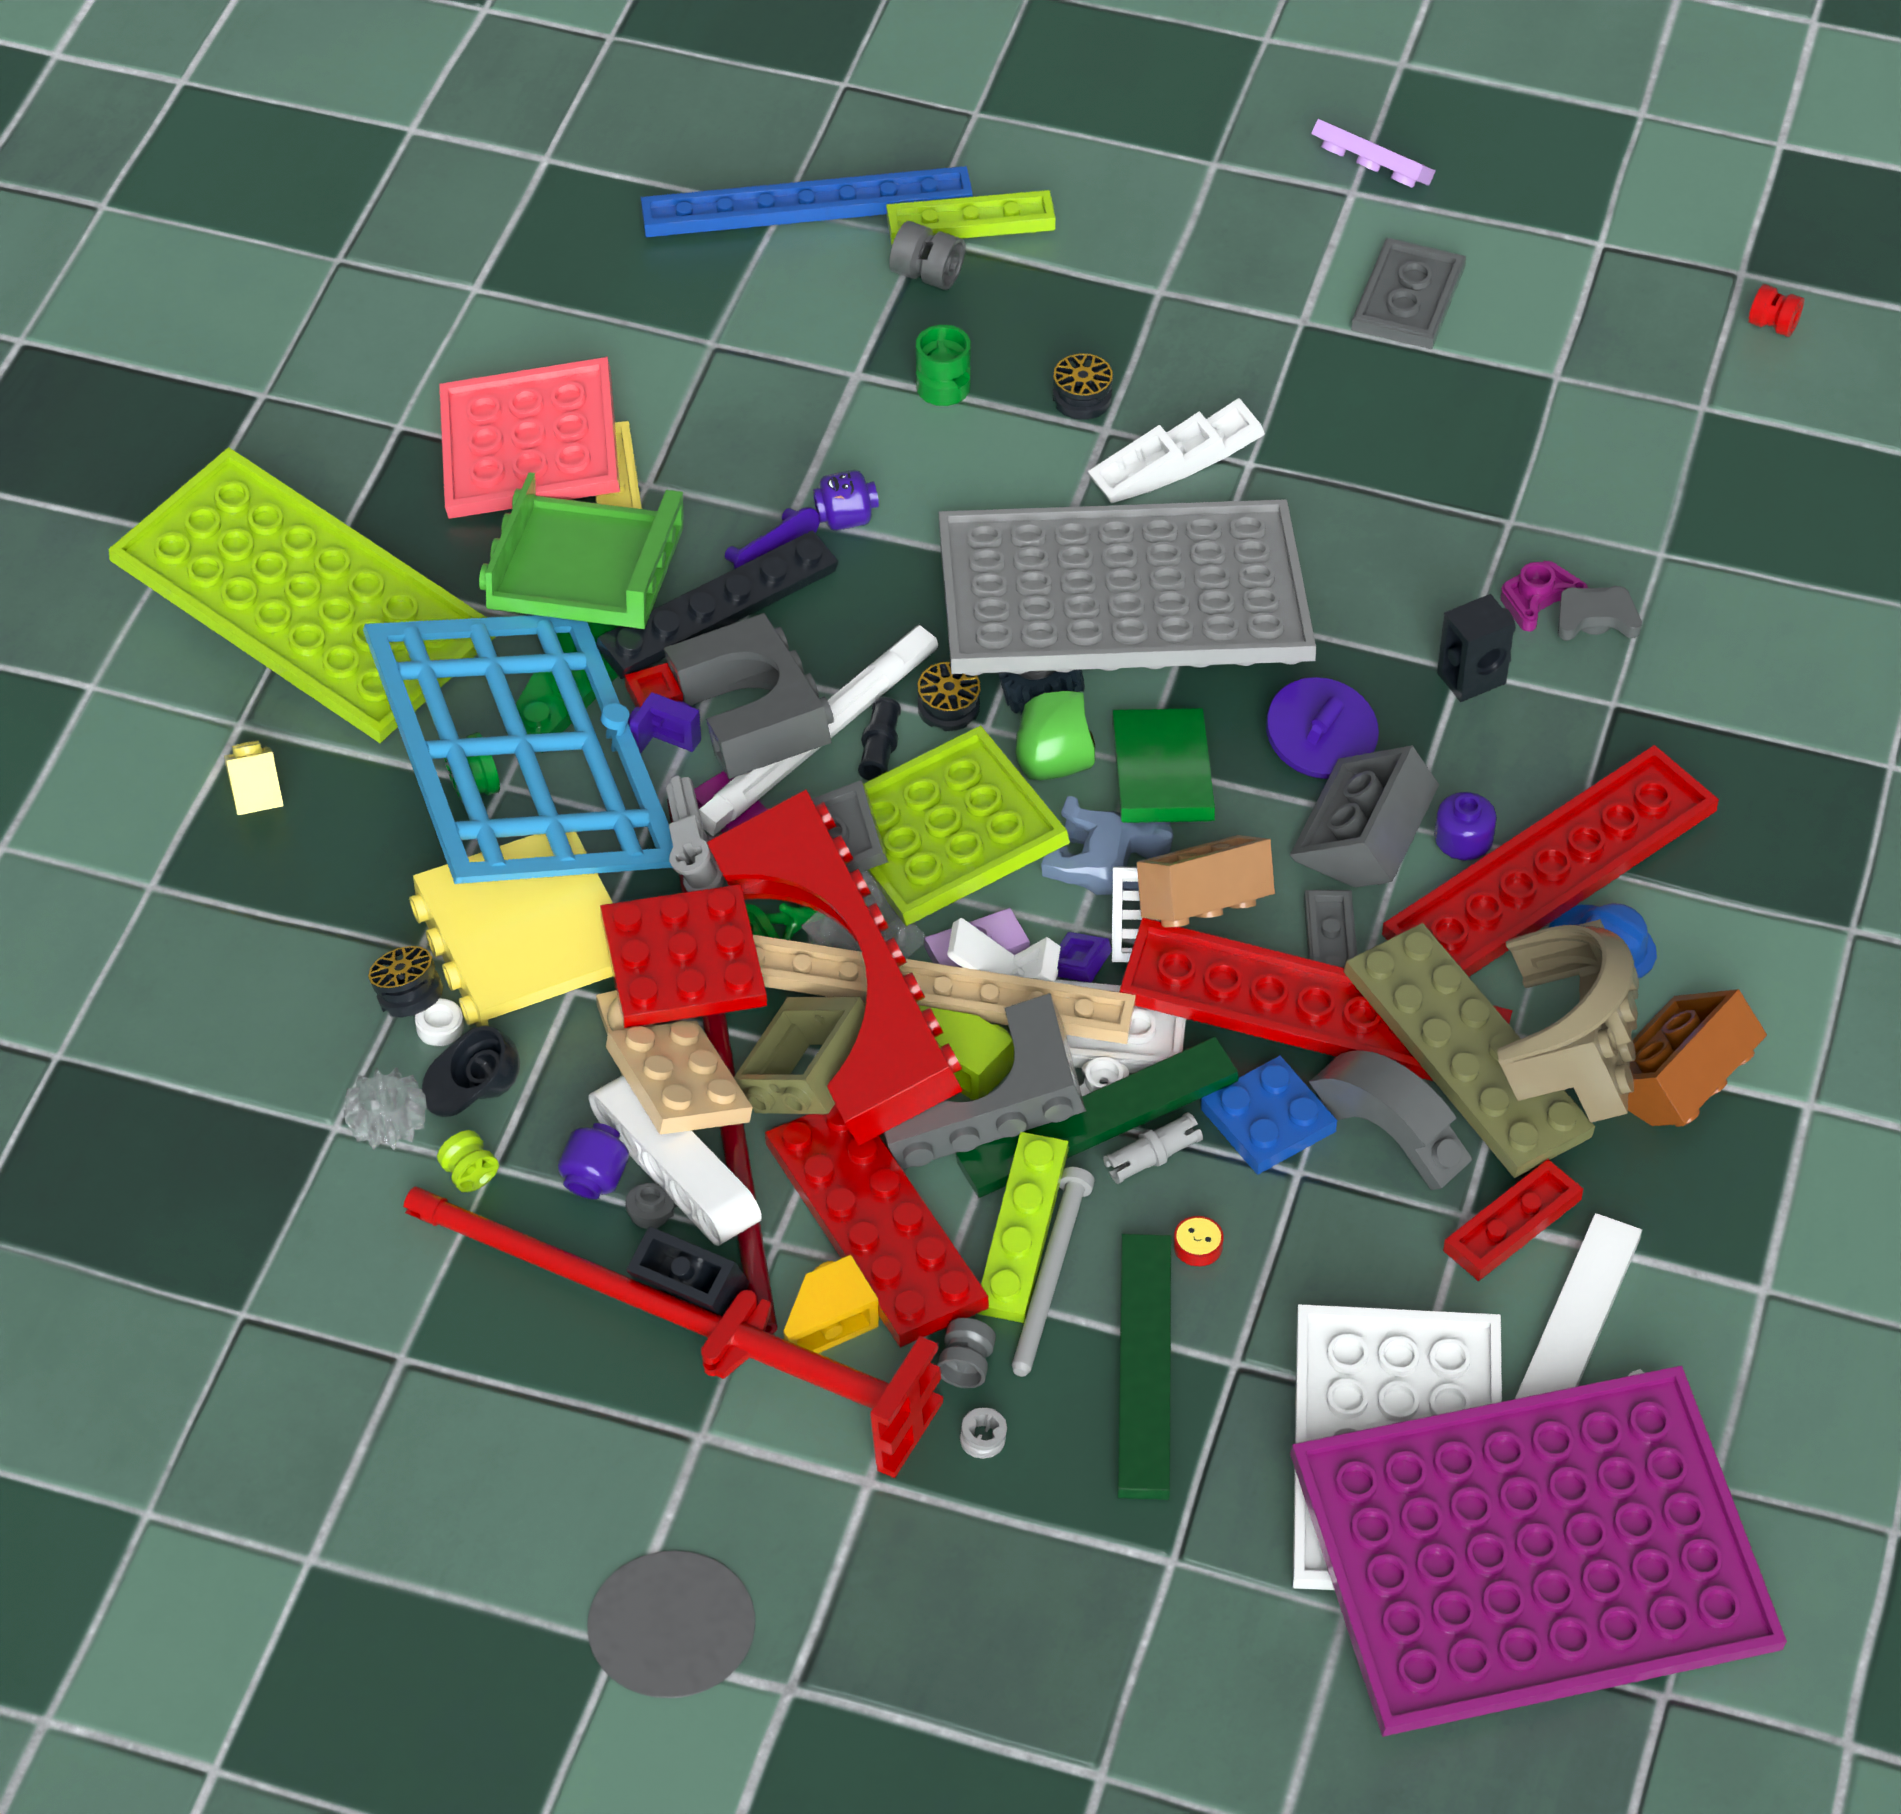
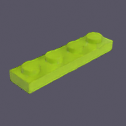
M1050 190L886 204L891 245H893L899 229L907 221L932 228L934 235L940 231L961 239L1055 230L1056 218Z
M1020 1132L981 1286L988 1295L989 1309L977 1314L1020 1323L1025 1322L1068 1154V1141Z

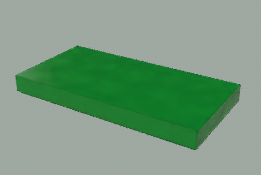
M1203 708L1113 710L1112 725L1121 822L1215 821V803Z

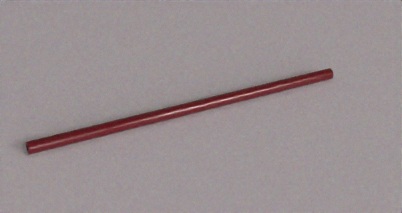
M667 797V804H668V810H669L670 823H672V822H673V819H672L671 809H670V805H669V800H668V797ZM679 874L681 891L685 893L687 890L683 884L684 876ZM726 1013L702 1016L705 1034L734 1077L736 1074ZM744 1123L720 1126L726 1167L747 1187L756 1200ZM758 1222L738 1234L737 1237L743 1273L750 1282L746 1290L755 1293L757 1305L762 1299L771 1302L772 1309L765 1332L774 1334L778 1327L761 1225Z

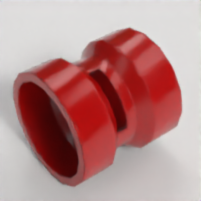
M1763 284L1755 296L1748 321L1750 324L1759 327L1766 325L1774 327L1776 333L1790 337L1802 314L1804 298L1795 294L1787 296L1779 294L1777 288Z

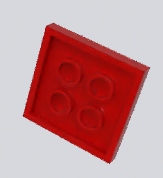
M741 884L600 905L601 920L624 1028L767 1006V993Z

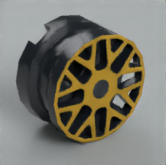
M1080 353L1067 356L1059 361L1054 368L1053 401L1057 404V410L1067 417L1081 420L1096 418L1105 413L1110 407L1112 400L1113 371L1110 365L1100 357ZM1087 360L1092 361L1091 366H1084ZM1071 361L1076 365L1075 367L1071 366Z
M941 662L926 669L918 681V714L922 721L931 728L935 726L944 729V731H957L966 728L967 724L973 719L976 720L980 712L979 678L977 675L968 677L966 674H951L950 662Z
M417 946L397 948L384 954L371 966L368 977L374 991L377 993L376 997L383 1012L388 1010L391 1017L413 1016L430 1008L441 997L444 986L438 972L435 970L436 966L428 950ZM397 956H404L403 959L397 961Z

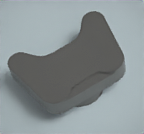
M1612 586L1610 588L1583 589L1571 587L1562 592L1558 636L1562 640L1569 641L1573 639L1580 630L1587 634L1599 635L1607 632L1610 627L1617 629L1628 638L1639 636L1642 620L1628 590L1624 587Z

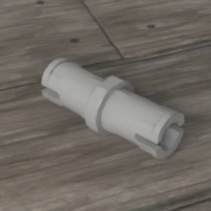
M1187 1112L1182 1117L1155 1131L1146 1130L1140 1133L1138 1140L1111 1154L1105 1155L1103 1161L1106 1168L1110 1166L1115 1168L1108 1172L1113 1181L1120 1184L1126 1178L1145 1168L1161 1166L1167 1163V1158L1172 1156V1154L1203 1140L1201 1129L1195 1131L1190 1129L1198 1124L1191 1113Z

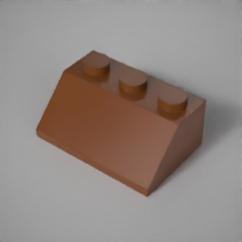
M1739 989L1674 996L1633 1039L1636 1059L1630 1061V1070L1634 1080V1092L1628 1095L1629 1112L1651 1126H1684L1698 1117L1700 1114L1699 1108L1710 1096L1720 1092L1727 1085V1078L1733 1071L1754 1056V1049L1767 1034Z

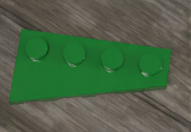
M587 622L595 643H597L599 636L619 627L616 625ZM556 633L564 653L577 652L570 633ZM601 655L610 680L613 682L618 675ZM585 670L571 671L585 708H587L596 699ZM552 672L533 673L516 702L527 734L564 732L572 722Z

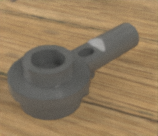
M657 1183L637 1185L626 1196L625 1208L628 1215L637 1226L648 1229L649 1226L653 1228L663 1226L669 1218L674 1216V1208L677 1207L670 1196Z

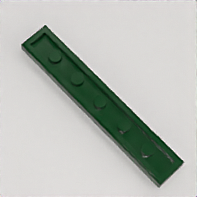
M1213 1037L1082 1096L1086 1109L1085 1112L1073 1115L1062 1122H1051L1026 1130L1024 1133L1068 1141L1067 1158L1238 1082V1071L1216 1037ZM1019 1135L994 1140L979 1145L968 1152L956 1153L957 1163L978 1199L1007 1185Z
M1122 1234L1118 1498L1169 1500L1171 1235Z

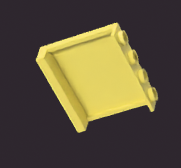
M576 832L565 833L574 855L587 854ZM546 834L531 835L500 846L504 860L554 856ZM482 852L468 857L469 862L484 861ZM448 864L413 875L416 895L409 897L413 914L418 923L425 921L429 928L426 930V937L430 949L435 957L442 955L445 961L442 964L446 982L451 991L459 989L462 998H459V1004L468 1025L475 1023L477 1027L489 1026V1019L613 976L600 911V905L612 904L613 902L598 873L455 884Z

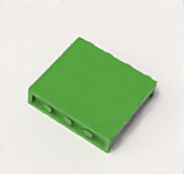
M529 472L522 489H516L514 492L511 514L505 513L503 517L501 537L494 538L492 542L489 564L483 563L481 567L479 587L480 590L486 591V609L645 629L683 531V492L666 490L658 511L536 496L535 473Z

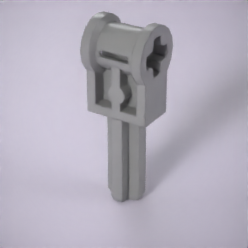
M673 776L671 777V782L666 786L673 822L669 824L673 843L669 862L674 871L684 876L683 884L687 892L722 887L725 878L707 844L710 839L702 827L693 782L689 777Z

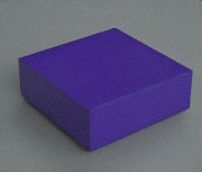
M1068 931L1059 945L1061 948L1057 966V977L1091 983L1112 952L1109 939Z

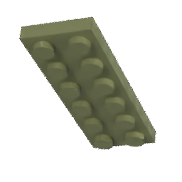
M1423 923L1346 961L1345 975L1514 1178L1541 1165L1547 1159L1550 1160L1592 1138L1595 1129L1594 1124L1590 1123L1588 1117L1565 1090L1520 1101L1517 1100L1499 1063L1498 1048L1521 1038Z

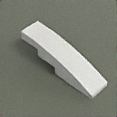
M1238 398L1207 419L1199 411L1167 433L1161 425H1158L1090 469L1088 473L1112 504L1151 492L1186 478L1230 456L1265 434L1262 425Z

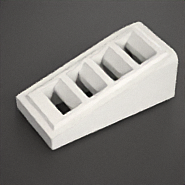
M1113 867L1112 962H1129L1133 948H1122V938L1136 939L1139 930L1122 928V920H1142L1141 910L1122 909L1123 900L1140 901L1139 891L1123 890V881L1138 882L1137 867Z

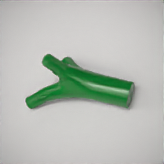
M786 903L779 905L781 912L765 914L771 924H784L786 926L781 938L784 940H791L796 932L809 923L829 918L823 913L807 906L793 907Z

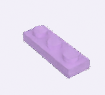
M1320 119L1317 120L1311 133L1324 139L1321 145L1322 148L1342 157L1345 151L1349 150L1359 155L1356 163L1376 172L1379 171L1381 165L1394 170L1391 179L1412 188L1416 181L1429 186L1435 174V170Z

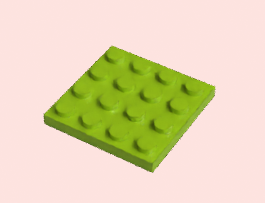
M981 725L864 783L888 859L887 863L864 872L905 926L1070 843L1067 829Z

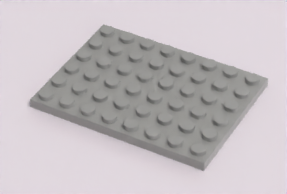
M1287 499L939 511V535L951 674L975 676L982 673L995 672L1023 674L1028 671L1055 670L1057 672H1070L1079 669L1113 671L1119 668L1135 667L1160 669L1165 666H1193L1201 668L1220 664L1250 666L1255 663L1282 662L1284 664H1297L1304 661H1315L1316 643Z

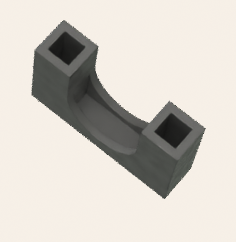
M765 613L664 648L667 663L683 693V702L688 705H693L738 689L760 688L770 690L764 697L752 703L706 719L714 755L729 779L832 743L828 724L834 723V717L826 697L819 698L812 675L810 673L804 675L802 663L796 650L789 651L782 628H774Z
M1051 993L1005 1007L1015 1049V1059L1010 1074L996 1090L982 1098L968 1102L945 1100L885 1132L888 1147L902 1170L910 1167L924 1166L932 1160L957 1152H968L979 1145L1004 1137H1015L1020 1135V1132L1051 1122H1062L1073 1115L1086 1111L1063 1021Z

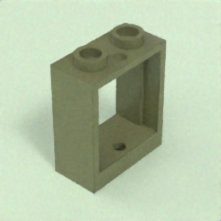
M787 997L734 1076L755 1113L829 1114L835 1102L827 1085L842 1067L858 1037L866 1007L860 997ZM809 1045H822L803 1075L791 1074Z

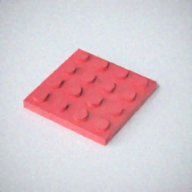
M608 357L439 384L444 497L448 519L512 509L514 492L516 489H522L529 472L535 473L536 496L571 500L620 492L611 368Z

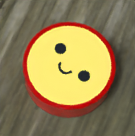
M1192 1216L1186 1218L1177 1225L1174 1232L1173 1247L1175 1254L1182 1262L1191 1266L1201 1267L1210 1265L1222 1253L1223 1231L1217 1222L1208 1217Z

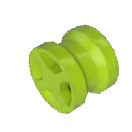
M472 1130L461 1131L451 1136L443 1143L437 1154L438 1163L446 1172H452V1182L461 1192H472L485 1186L495 1176L499 1167L496 1157L490 1151L483 1149L484 1142L482 1138Z

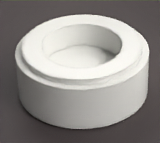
M439 998L430 1008L415 1015L417 1034L428 1045L446 1046L452 1044L463 1033L464 1021L462 1010L451 1000Z

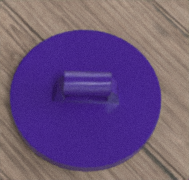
M1304 678L1288 684L1276 694L1266 716L1267 737L1276 754L1294 770L1315 778L1329 779L1338 759L1373 753L1378 742V723L1369 703L1353 688L1328 678Z

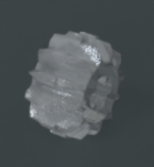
M376 1067L372 1078L369 1079L358 1075L356 1087L347 1089L345 1096L346 1105L343 1111L345 1123L352 1129L353 1136L357 1142L368 1140L373 1150L382 1142L388 1143L395 1150L397 1140L403 1139L413 1142L414 1130L424 1129L426 1121L425 1108L427 1107L426 1097L422 1093V1089L418 1088V1082L413 1075L402 1078V1074L397 1067L389 1075H383Z

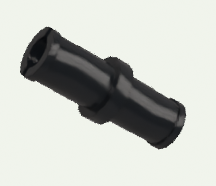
M881 697L875 700V703L872 705L870 723L862 733L861 741L864 750L858 772L862 778L868 781L888 772L890 754L897 747L898 734L896 733V727L901 714V706L896 700L889 697Z

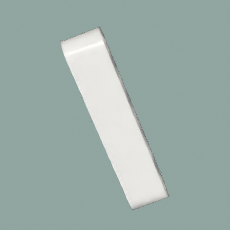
M623 1075L589 1094L591 1109L599 1123L611 1126L620 1133L619 1140L626 1145L629 1155L655 1183L663 1188L674 1203L713 1244L719 1246L761 1221L760 1208L751 1192L692 1130L659 1134Z

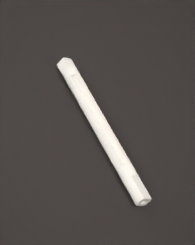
M920 625L914 627L828 700L834 717V723L828 724L830 737L835 736L873 704L876 699L880 698L938 648L937 638ZM819 748L735 777L699 809L703 829L714 836L729 822L744 813Z

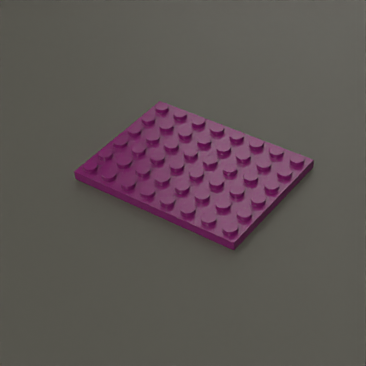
M1682 1365L1292 1445L1290 1451L1291 1459L1382 1737L1783 1650L1787 1643Z

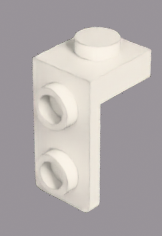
M960 918L953 922L947 954L951 960L962 968L1055 982L1058 975L1057 966L1061 946L1046 937L1020 953L1013 955L969 922Z

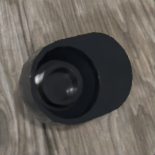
M489 1026L476 1027L462 1035L438 1056L427 1070L421 1092L425 1107L439 1117H451L464 1111L477 1099L499 1097L507 1092L515 1083L520 1070V1057L516 1045L503 1032Z

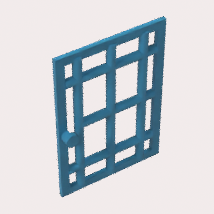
M529 615L364 624L363 632L455 884L673 868L669 862L670 853L673 849L669 823L629 727V710L620 704L587 622ZM556 633H570L577 652L564 653ZM537 634L545 654L497 657L490 637ZM471 638L478 658L430 660L423 640ZM404 641L411 661L396 662L389 642ZM585 670L602 712L600 720L607 727L606 738L613 739L611 751L618 752L640 809L626 810L572 675L571 671ZM552 672L575 731L527 734L504 674ZM486 676L508 736L459 739L437 678ZM418 679L440 740L425 741L403 680ZM582 749L606 811L558 814L534 752ZM515 754L539 816L489 819L466 757ZM447 758L470 821H454L432 759ZM648 827L656 849L642 850L634 828ZM614 829L622 851L574 855L565 833ZM546 834L554 855L504 860L497 838ZM477 839L484 861L469 862L462 840Z

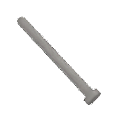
M1067 1167L1062 1173L1059 1187L1064 1192L1012 1362L1013 1372L1017 1376H1026L1032 1369L1082 1197L1091 1194L1095 1183L1094 1176L1082 1168Z

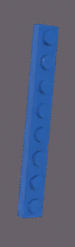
M967 166L647 196L641 197V208L645 237L884 215L887 214L886 204L973 197Z

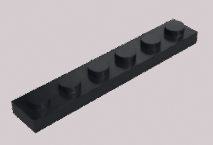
M812 530L653 609L645 629L619 626L599 636L596 643L597 648L622 680L625 678V675L637 672L665 658V647L731 625L836 572L838 560Z

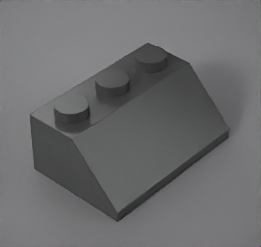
M1413 745L1340 758L1326 782L1290 856L1295 862L1354 888L1392 882L1398 873V869L1410 844L1413 842L1425 813L1429 809L1439 783Z

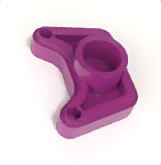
M1552 561L1532 562L1526 564L1521 569L1519 575L1502 585L1500 599L1522 630L1533 631L1537 627L1538 612L1555 602L1561 601V594L1565 589L1571 587L1583 589L1588 588V586Z

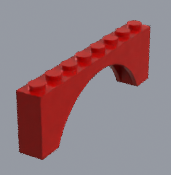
M806 789L711 839L707 844L728 885L741 884L744 900L776 899L807 906L837 922L859 944L867 977V999L864 1018L849 1056L837 1074L828 1083L827 1088L846 1126L860 1146L962 1092L963 1090L954 1074L962 1070V1067L949 1043L940 1047L936 1037L944 1032L931 1008L922 1011L917 1002L924 999L925 995L912 972L905 976L901 972L899 967L906 964L907 961L894 937L887 941L884 939L881 932L888 929L889 926L877 903L867 906L864 897L872 893L859 869L850 873L846 864L853 861L854 858L841 835L834 839L832 838L829 830L837 827L827 806L824 802L815 805Z

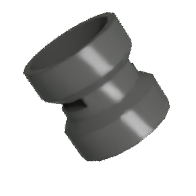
M958 1318L952 1320L947 1326L944 1337L947 1349L940 1353L937 1366L940 1367L941 1379L961 1388L981 1386L985 1382L988 1371L986 1357L992 1354L996 1341L994 1330L986 1323L976 1319Z

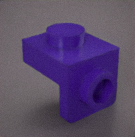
M651 692L642 706L635 707L630 714L628 724L640 754L653 737L691 752L695 750L701 741L700 710L692 708L684 702L674 701Z

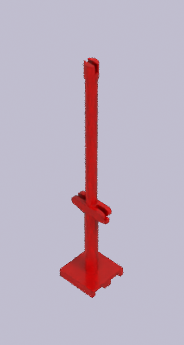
M413 1187L405 1198L403 1207L407 1208L405 1213L434 1226L440 1225L708 1337L701 1348L703 1368L708 1376H718L725 1379L747 1359L751 1358L871 1408L870 1416L877 1471L896 1478L944 1402L942 1395L933 1392L941 1380L940 1367L930 1363L938 1351V1343L919 1336L890 1383L765 1332L772 1309L771 1302L762 1299L757 1305L756 1295L752 1291L744 1290L740 1292L725 1314L720 1316L449 1203L446 1198L420 1187Z

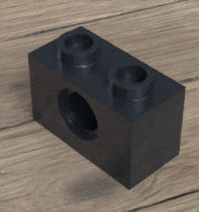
M1491 594L1444 612L1437 674L1460 702L1502 686L1507 682L1508 668L1511 662L1513 633L1516 626L1510 611L1502 608Z
M651 1226L648 1227L626 1269L634 1280L720 1316L725 1314L736 1296L746 1290L750 1284L747 1277L734 1261Z

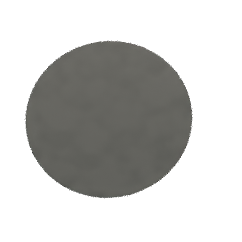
M663 1551L630 1561L615 1571L603 1583L590 1607L587 1623L588 1639L597 1662L618 1684L646 1696L680 1698L698 1694L716 1686L739 1667L753 1641L755 1612L747 1589L740 1579L723 1564L697 1553Z

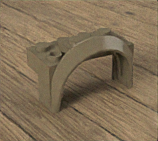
M1601 919L1580 925L1555 926L1508 939L1506 946L1511 951L1523 976L1525 988L1576 975L1580 977L1579 1003L1569 1013L1537 1033L1498 1048L1499 1063L1517 1100L1520 1101L1574 1087L1590 1123L1628 1114V1095L1634 1092V1080L1630 1070V1061L1636 1059L1631 1031L1637 1029L1638 1012L1635 999H1638L1639 988L1637 971L1628 945L1617 934L1605 929Z

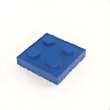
M1281 1056L1239 1077L1238 1082L1202 1097L1201 1110L1257 1175L1335 1133L1337 1128V1119Z

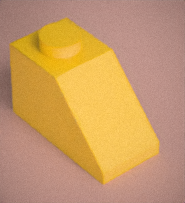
M851 1255L837 1261L824 1262L816 1267L814 1271L805 1275L783 1331L785 1340L813 1352L821 1353L879 1327L878 1298Z

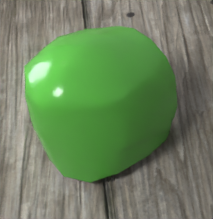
M1059 691L1043 693L1033 697L1025 704L1020 726L1016 734L1015 754L1021 770L1029 779L1042 781L1062 778L1090 769L1094 765L1096 760L1095 741L1086 721L1084 695L1082 692Z

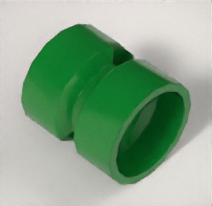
M935 325L922 331L916 339V390L919 397L927 403L936 406L957 404L964 400L970 392L971 340L962 329L952 325Z

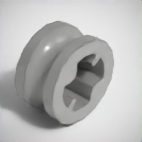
M976 1408L968 1412L963 1418L960 1442L962 1448L967 1454L976 1458L984 1459L995 1456L1002 1450L1005 1444L1007 1433L1006 1420L999 1412L990 1408ZM985 1426V1432H988L990 1428L993 1429L992 1439L981 1440V1434L977 1438L974 1437L975 1428Z

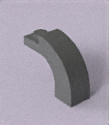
M1360 1050L1341 1053L1309 1081L1326 1108L1337 1120L1351 1117L1364 1118L1375 1123L1390 1134L1404 1150L1430 1190L1443 1188L1473 1160L1450 1127V1124L1457 1117L1447 1104L1416 1074L1388 1057Z

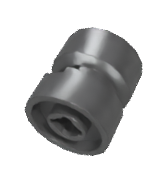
M907 221L899 229L891 248L889 258L891 272L912 279H916L921 275L923 283L948 290L956 281L964 261V239L940 231L934 235L932 228Z

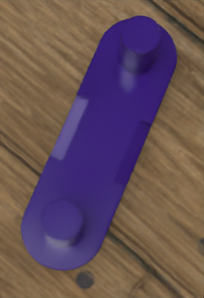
M810 507L802 508L799 511L787 508L782 514V524L764 536L761 535L741 550L734 546L728 547L725 551V559L734 563V569L812 530L816 533L820 523L819 514Z

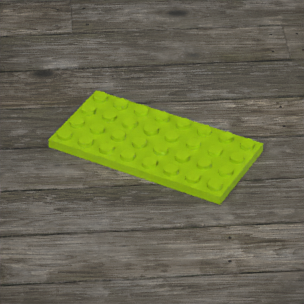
M229 447L108 549L111 562L379 743L385 740L398 726L363 632L364 624L487 618ZM471 638L423 640L430 660L474 658L477 655ZM404 641L389 642L396 662L411 661ZM452 677L437 678L440 688ZM418 679L403 680L415 712L426 702Z

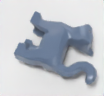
M1067 796L1061 811L1062 816L1066 818L1065 828L1071 843L1084 844L1083 851L1075 855L1069 853L1067 848L1063 846L1044 856L1041 863L1042 876L1085 887L1096 895H1112L1113 867H1127L1131 853L1135 852L1149 859L1171 852L1174 837L1170 822L1123 823L1121 822V813L1117 811L1082 809L1079 807L1077 798ZM1123 881V890L1139 891L1138 882Z

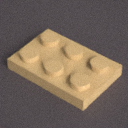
M697 1020L677 1021L671 1024L647 1027L636 1026L630 1029L608 1031L606 1048L660 1135L750 1122L752 1105Z

